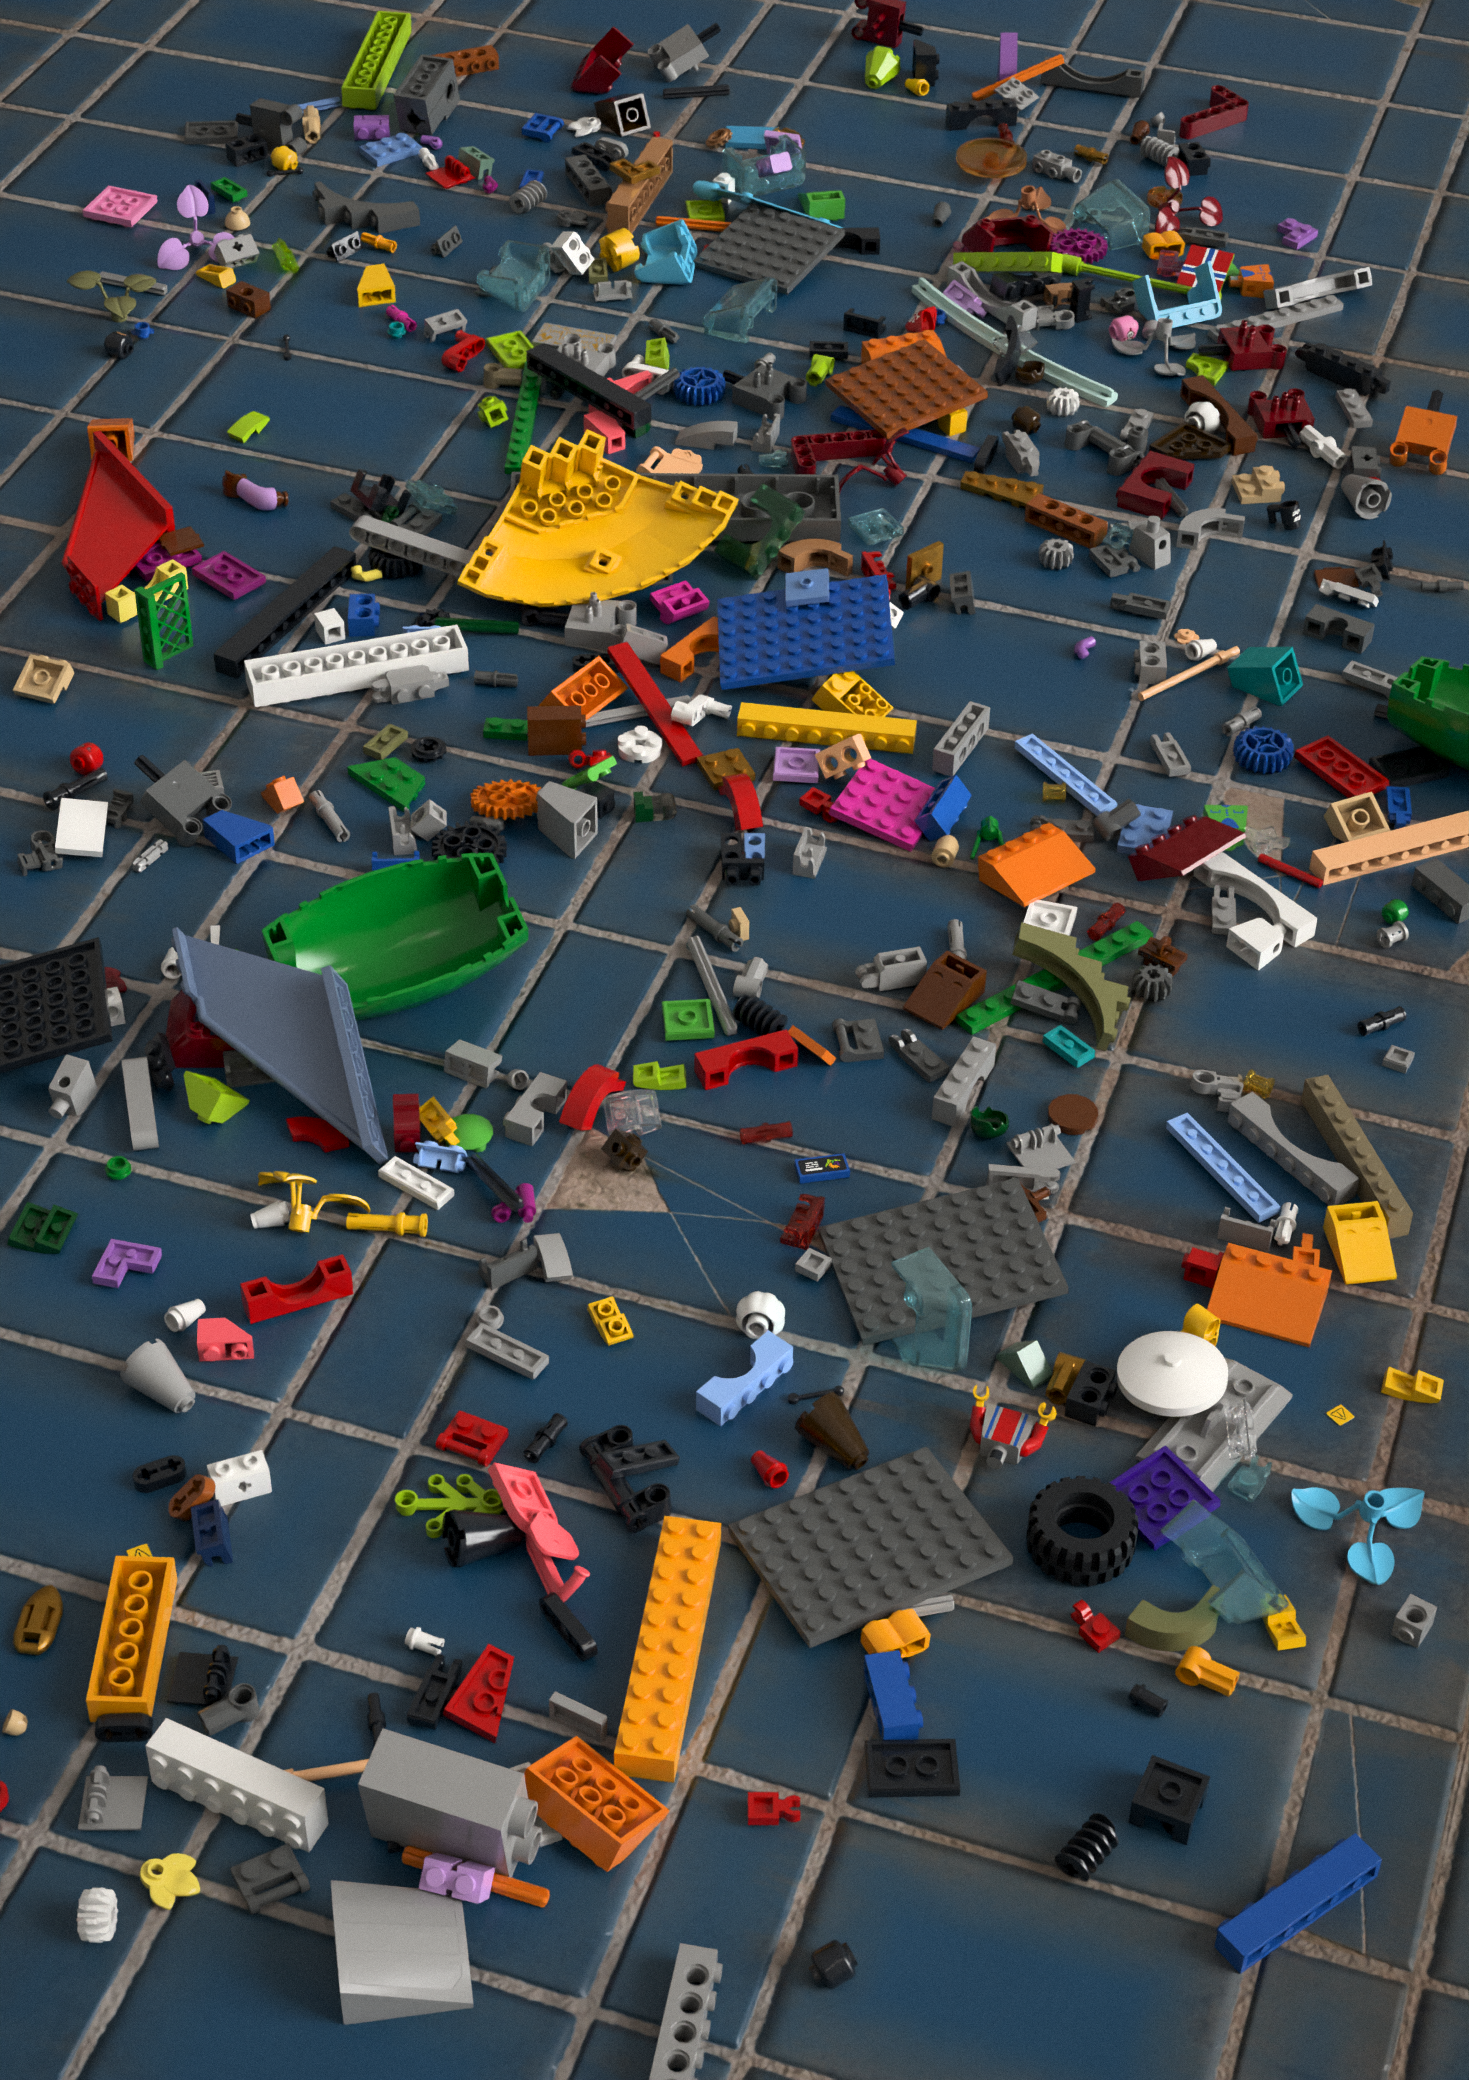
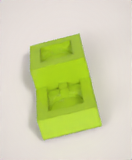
M256 411L250 412L240 418L227 433L229 437L245 443L253 432L259 434L270 421V418Z
M658 1061L633 1065V1084L636 1087L654 1090L686 1088V1068L684 1064L660 1068Z

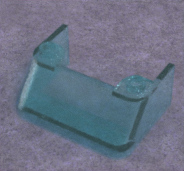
M930 1247L891 1262V1266L906 1283L903 1294L905 1303L916 1312L915 1333L889 1339L900 1352L902 1360L911 1366L957 1372L966 1368L972 1316V1303L968 1293Z
M1194 1499L1160 1530L1162 1534L1181 1548L1183 1551L1181 1557L1191 1568L1196 1565L1203 1571L1212 1585L1220 1588L1208 1602L1218 1610L1219 1614L1229 1624L1232 1622L1242 1624L1278 1614L1289 1605L1246 1541L1234 1529Z

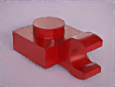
M1082 1599L1073 1605L1076 1611L1071 1614V1618L1081 1625L1078 1634L1098 1653L1120 1638L1121 1631L1101 1612L1094 1617L1090 1607Z

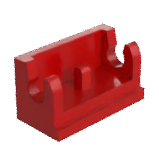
M862 552L861 571L864 576L871 577L887 574L888 589H896V582L892 580L895 575L886 570L883 561H874L875 557L882 556L881 552Z

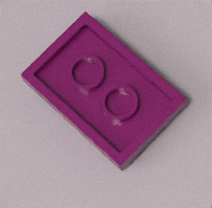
M157 543L149 549L135 565L134 569L145 581L152 580L156 567L172 559L184 567H192L202 562V555L195 549L169 556L166 550L161 548V544Z
M222 551L192 567L194 576L233 600L266 583L265 575L226 551Z

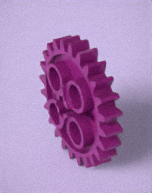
M1070 228L1069 231L1063 229V232L1057 231V234L1053 233L1049 252L1081 257L1084 264L1086 262L1092 264L1093 261L1099 262V259H1103V256H1106L1108 244L1107 240H1104V236H1100V233L1094 234L1093 230L1087 232V229L1082 231L1080 228H1077V230Z

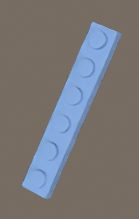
M1034 734L1015 741L1014 748L1096 816L1105 811L1110 812L1117 807L1115 800Z
M1188 1113L1167 1121L1166 1129L1258 1223L1279 1214L1280 1205Z

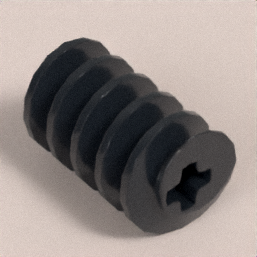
M748 995L742 996L737 1001L733 1010V1017L736 1020L741 1021L743 1025L748 1026L749 1029L761 1036L784 1030L788 1022L786 1015L781 1014L776 1009L774 1010L771 1005H766L765 1001H759V998L755 995L750 998Z
M1093 1813L1089 1820L1082 1825V1828L1075 1833V1836L1061 1849L1060 1853L1055 1856L1054 1861L1057 1867L1068 1876L1080 1881H1088L1091 1873L1096 1872L1098 1865H1101L1105 1861V1857L1112 1853V1848L1114 1849L1119 1845L1118 1837L1115 1834L1116 1829L1111 1820L1103 1814Z

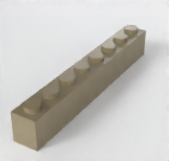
M1329 1075L1305 1079L1301 1102L1338 1163L1343 1164L1359 1177L1357 1195L1362 1203L1378 1201L1386 1220L1389 1239L1409 1235L1413 1212Z

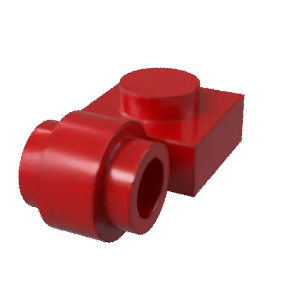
M575 749L569 753L568 761L572 767L581 768L585 765L593 766L612 757V755L606 753L605 749L593 750V754L587 755L582 750ZM575 756H581L579 762L574 761Z
M812 787L799 798V805L816 815L823 811L822 816L828 823L839 820L829 815L830 808L834 804V802H831L830 795Z

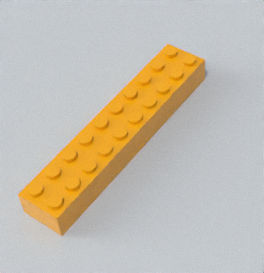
M664 1516L614 1750V1766L628 1777L675 1782L721 1546V1523Z

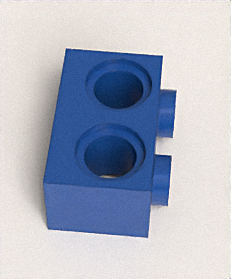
M375 594L349 595V636H375V628H379L380 602H376Z

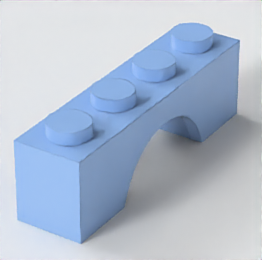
M768 1330L750 1345V1364L752 1369L747 1374L737 1378H720L716 1376L711 1378L696 1391V1410L719 1426H722L729 1419H733L740 1409L746 1404L752 1403L761 1391L769 1388L776 1378L791 1369L793 1365V1346Z

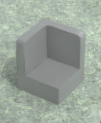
M1160 123L1157 138L1175 146V131L1164 130L1163 123Z

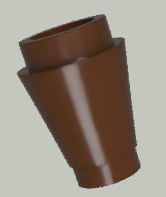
M1141 120L1134 124L1130 137L1132 144H1139L1149 134L1150 127L1146 121Z

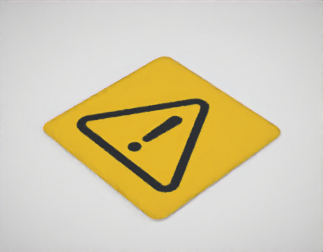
M1342 1405L1326 1413L1339 1426L1354 1418V1415Z
M147 1544L127 1550L128 1556L153 1557Z

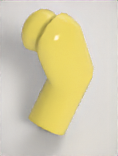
M356 565L350 569L352 572L351 576L355 580L370 582L382 578V572L378 568L362 572V567Z

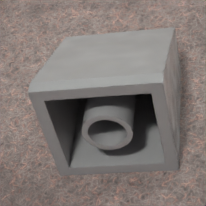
M548 781L543 788L538 790L536 801H538L537 819L539 830L568 856L575 859L598 834L597 797Z

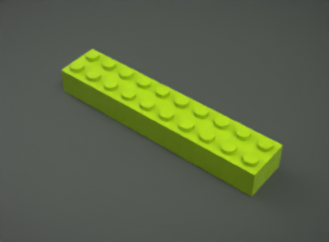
M377 12L341 87L343 107L350 109L365 108L366 110L377 109L412 32L411 13Z

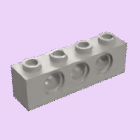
M972 701L967 704L934 748L933 771L951 777L954 776L989 729L990 707Z

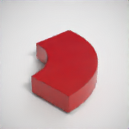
M292 1117L286 1119L293 1142H312L320 1146L324 1153L349 1147L348 1138L325 1120L314 1117Z

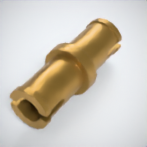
M1077 144L1074 150L1078 151H1074V155L1086 158L1087 161H1095L1103 165L1108 161V159L1104 158L1109 157L1107 153L1097 151L1093 147L1088 148Z

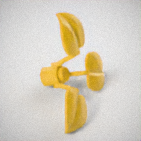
M283 1171L258 1173L259 1186L269 1183L290 1184L291 1215L288 1229L291 1231L309 1233L311 1219L316 1220L322 1205L329 1201L358 1206L370 1213V1207L366 1201L347 1194L322 1196L312 1212L310 1211L311 1206L301 1204L302 1183L315 1185L316 1179L303 1174H290Z

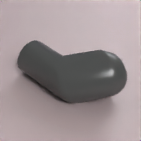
M472 816L470 818V825L477 821L478 826H481L483 823H486V828L494 826V831H503L505 828L504 820L501 817L494 819V816L487 818Z

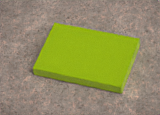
M520 330L486 338L487 347L504 368L523 369L525 361H527L526 351L534 348Z

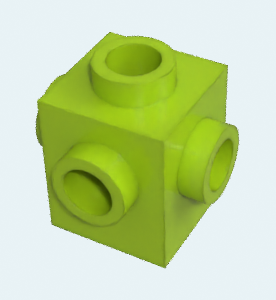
M488 396L481 403L477 404L480 410L477 413L481 422H485L491 428L508 420L505 412L507 407L503 400H499L495 396Z

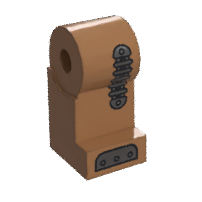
M1072 283L1045 285L1043 301L1047 305H1054V309L1058 305L1070 304Z

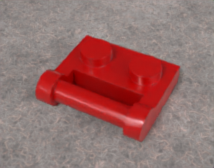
M459 1410L444 1433H440L435 1447L442 1451H453L476 1460L479 1465L488 1467L509 1436V1432L506 1427Z

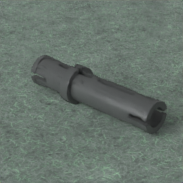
M696 904L690 906L695 913L687 909L686 916L712 934L717 942L724 943L734 952L739 950L734 943L742 947L743 939L732 933L727 925L720 924Z

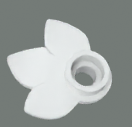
M583 117L569 124L567 130H576L575 138L600 130L601 121L595 117Z

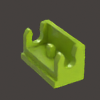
M665 337L646 340L645 363L648 366L669 370L670 355Z

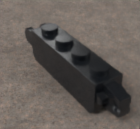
M1307 342L1295 351L1296 357L1306 362L1305 367L1307 371L1347 389H1355L1360 395L1367 396L1373 391L1386 394L1390 390L1391 381L1382 376L1383 370L1376 368L1372 364L1362 362L1356 357L1346 355L1340 350L1330 348L1326 344L1318 342L1313 345Z

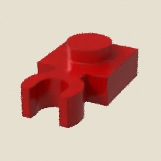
M748 1792V1825H779V1818H785L789 1822L800 1821L801 1810L790 1809L791 1807H800V1797L791 1795L784 1800H779V1792Z

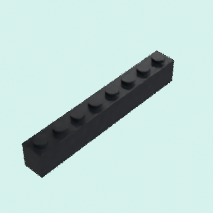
M542 343L526 351L527 368L632 430H636L651 422L650 403L551 346Z

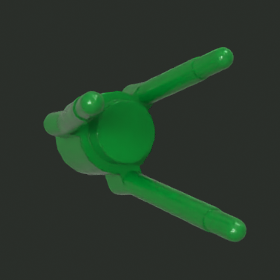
M992 816L984 818L980 823L981 829L977 831V837L970 856L972 860L975 858L981 838L989 841L997 838L1000 846L1004 844L998 821Z

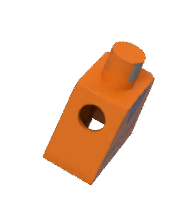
M1269 264L1242 266L1239 269V276H1229V287H1239L1243 297L1264 298L1263 291L1272 289L1274 285Z

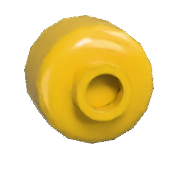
M286 146L276 147L271 153L273 166L281 171L293 170L298 165L297 154Z

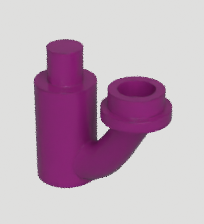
M523 1183L514 1190L523 1199L522 1203L524 1204V1207L518 1210V1214L525 1223H530L536 1214L534 1189L531 1184ZM501 1201L499 1205L492 1208L491 1215L496 1222L503 1223L509 1219L511 1209Z

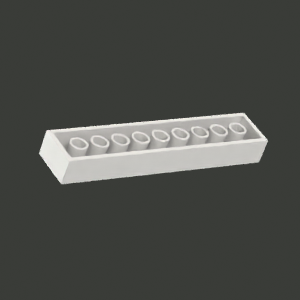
M458 625L244 661L246 683L255 707L371 688L372 682L386 679V674L389 671L424 665L428 666L430 672H446L447 674L469 670L468 648Z

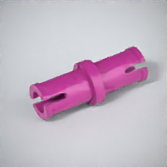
M395 305L388 306L386 309V314L394 319V322L403 323L404 328L408 332L416 329L417 323L409 318L405 311L399 310Z

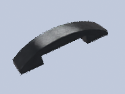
M1008 315L1005 327L1009 343L1006 357L997 359L994 371L998 386H1002L1011 377L1021 354L1020 336L1012 315Z

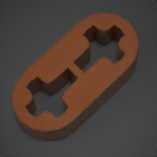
M201 1474L193 1476L170 1500L168 1507L170 1516L182 1521L191 1519V1507L207 1503L213 1497L216 1487L214 1480Z

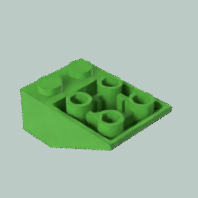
M841 190L798 193L797 196L806 215L818 219L821 217L831 221L844 219L845 198Z

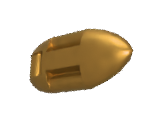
M46 1585L37 1590L22 1607L13 1636L14 1648L20 1654L40 1655L51 1646L55 1639L63 1615V1602L60 1593L53 1585ZM25 1639L39 1640V1643L25 1642Z

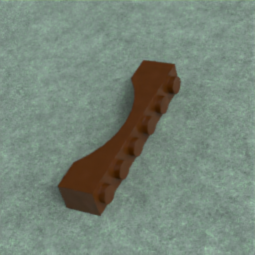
M1203 375L1182 379L1180 397L1188 406L1195 402H1209L1219 411L1220 423L1226 432L1225 440L1233 443L1230 453L1236 456L1255 452V446L1258 441L1256 432L1251 429L1247 422L1240 417Z

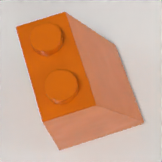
M92 419L87 426L91 460L95 451L93 432L100 430L129 461H132L135 436L133 419Z

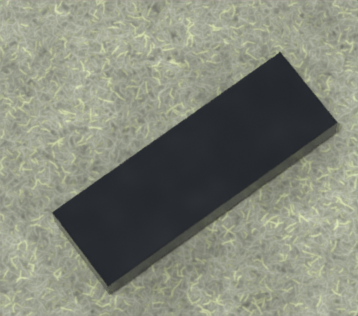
M660 1440L600 1453L596 1458V1463L612 1480L678 1465L680 1457L666 1440Z

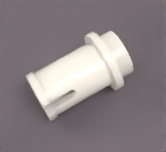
M416 1627V1629L410 1628L405 1638V1645H408L410 1650L416 1648L435 1657L441 1654L442 1650L432 1647L431 1644L443 1647L445 1642L443 1638L422 1632L420 1627Z

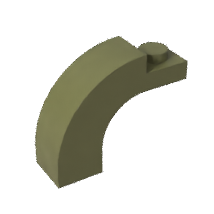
M1212 1585L1194 1608L1177 1613L1161 1610L1142 1600L1127 1618L1125 1637L1142 1646L1160 1651L1187 1650L1191 1646H1199L1211 1638L1216 1631L1218 1616L1224 1606L1221 1603L1223 1590Z

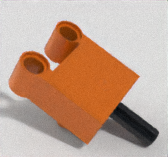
M1440 390L1432 391L1427 410L1410 406L1405 407L1396 440L1390 447L1389 461L1393 466L1401 467L1405 465L1409 452L1428 456L1429 471L1432 474L1441 475L1446 471L1447 455L1456 429L1457 416L1439 412L1444 396Z

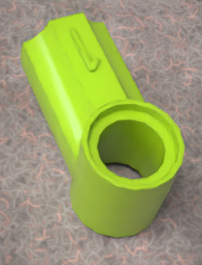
M814 354L811 367L806 374V381L811 386L817 387L818 384L822 383L827 374H832L835 359Z

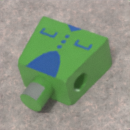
M1204 805L1203 816L1212 818L1245 833L1248 806ZM1244 839L1232 845L1226 851H1232L1236 846H1242Z

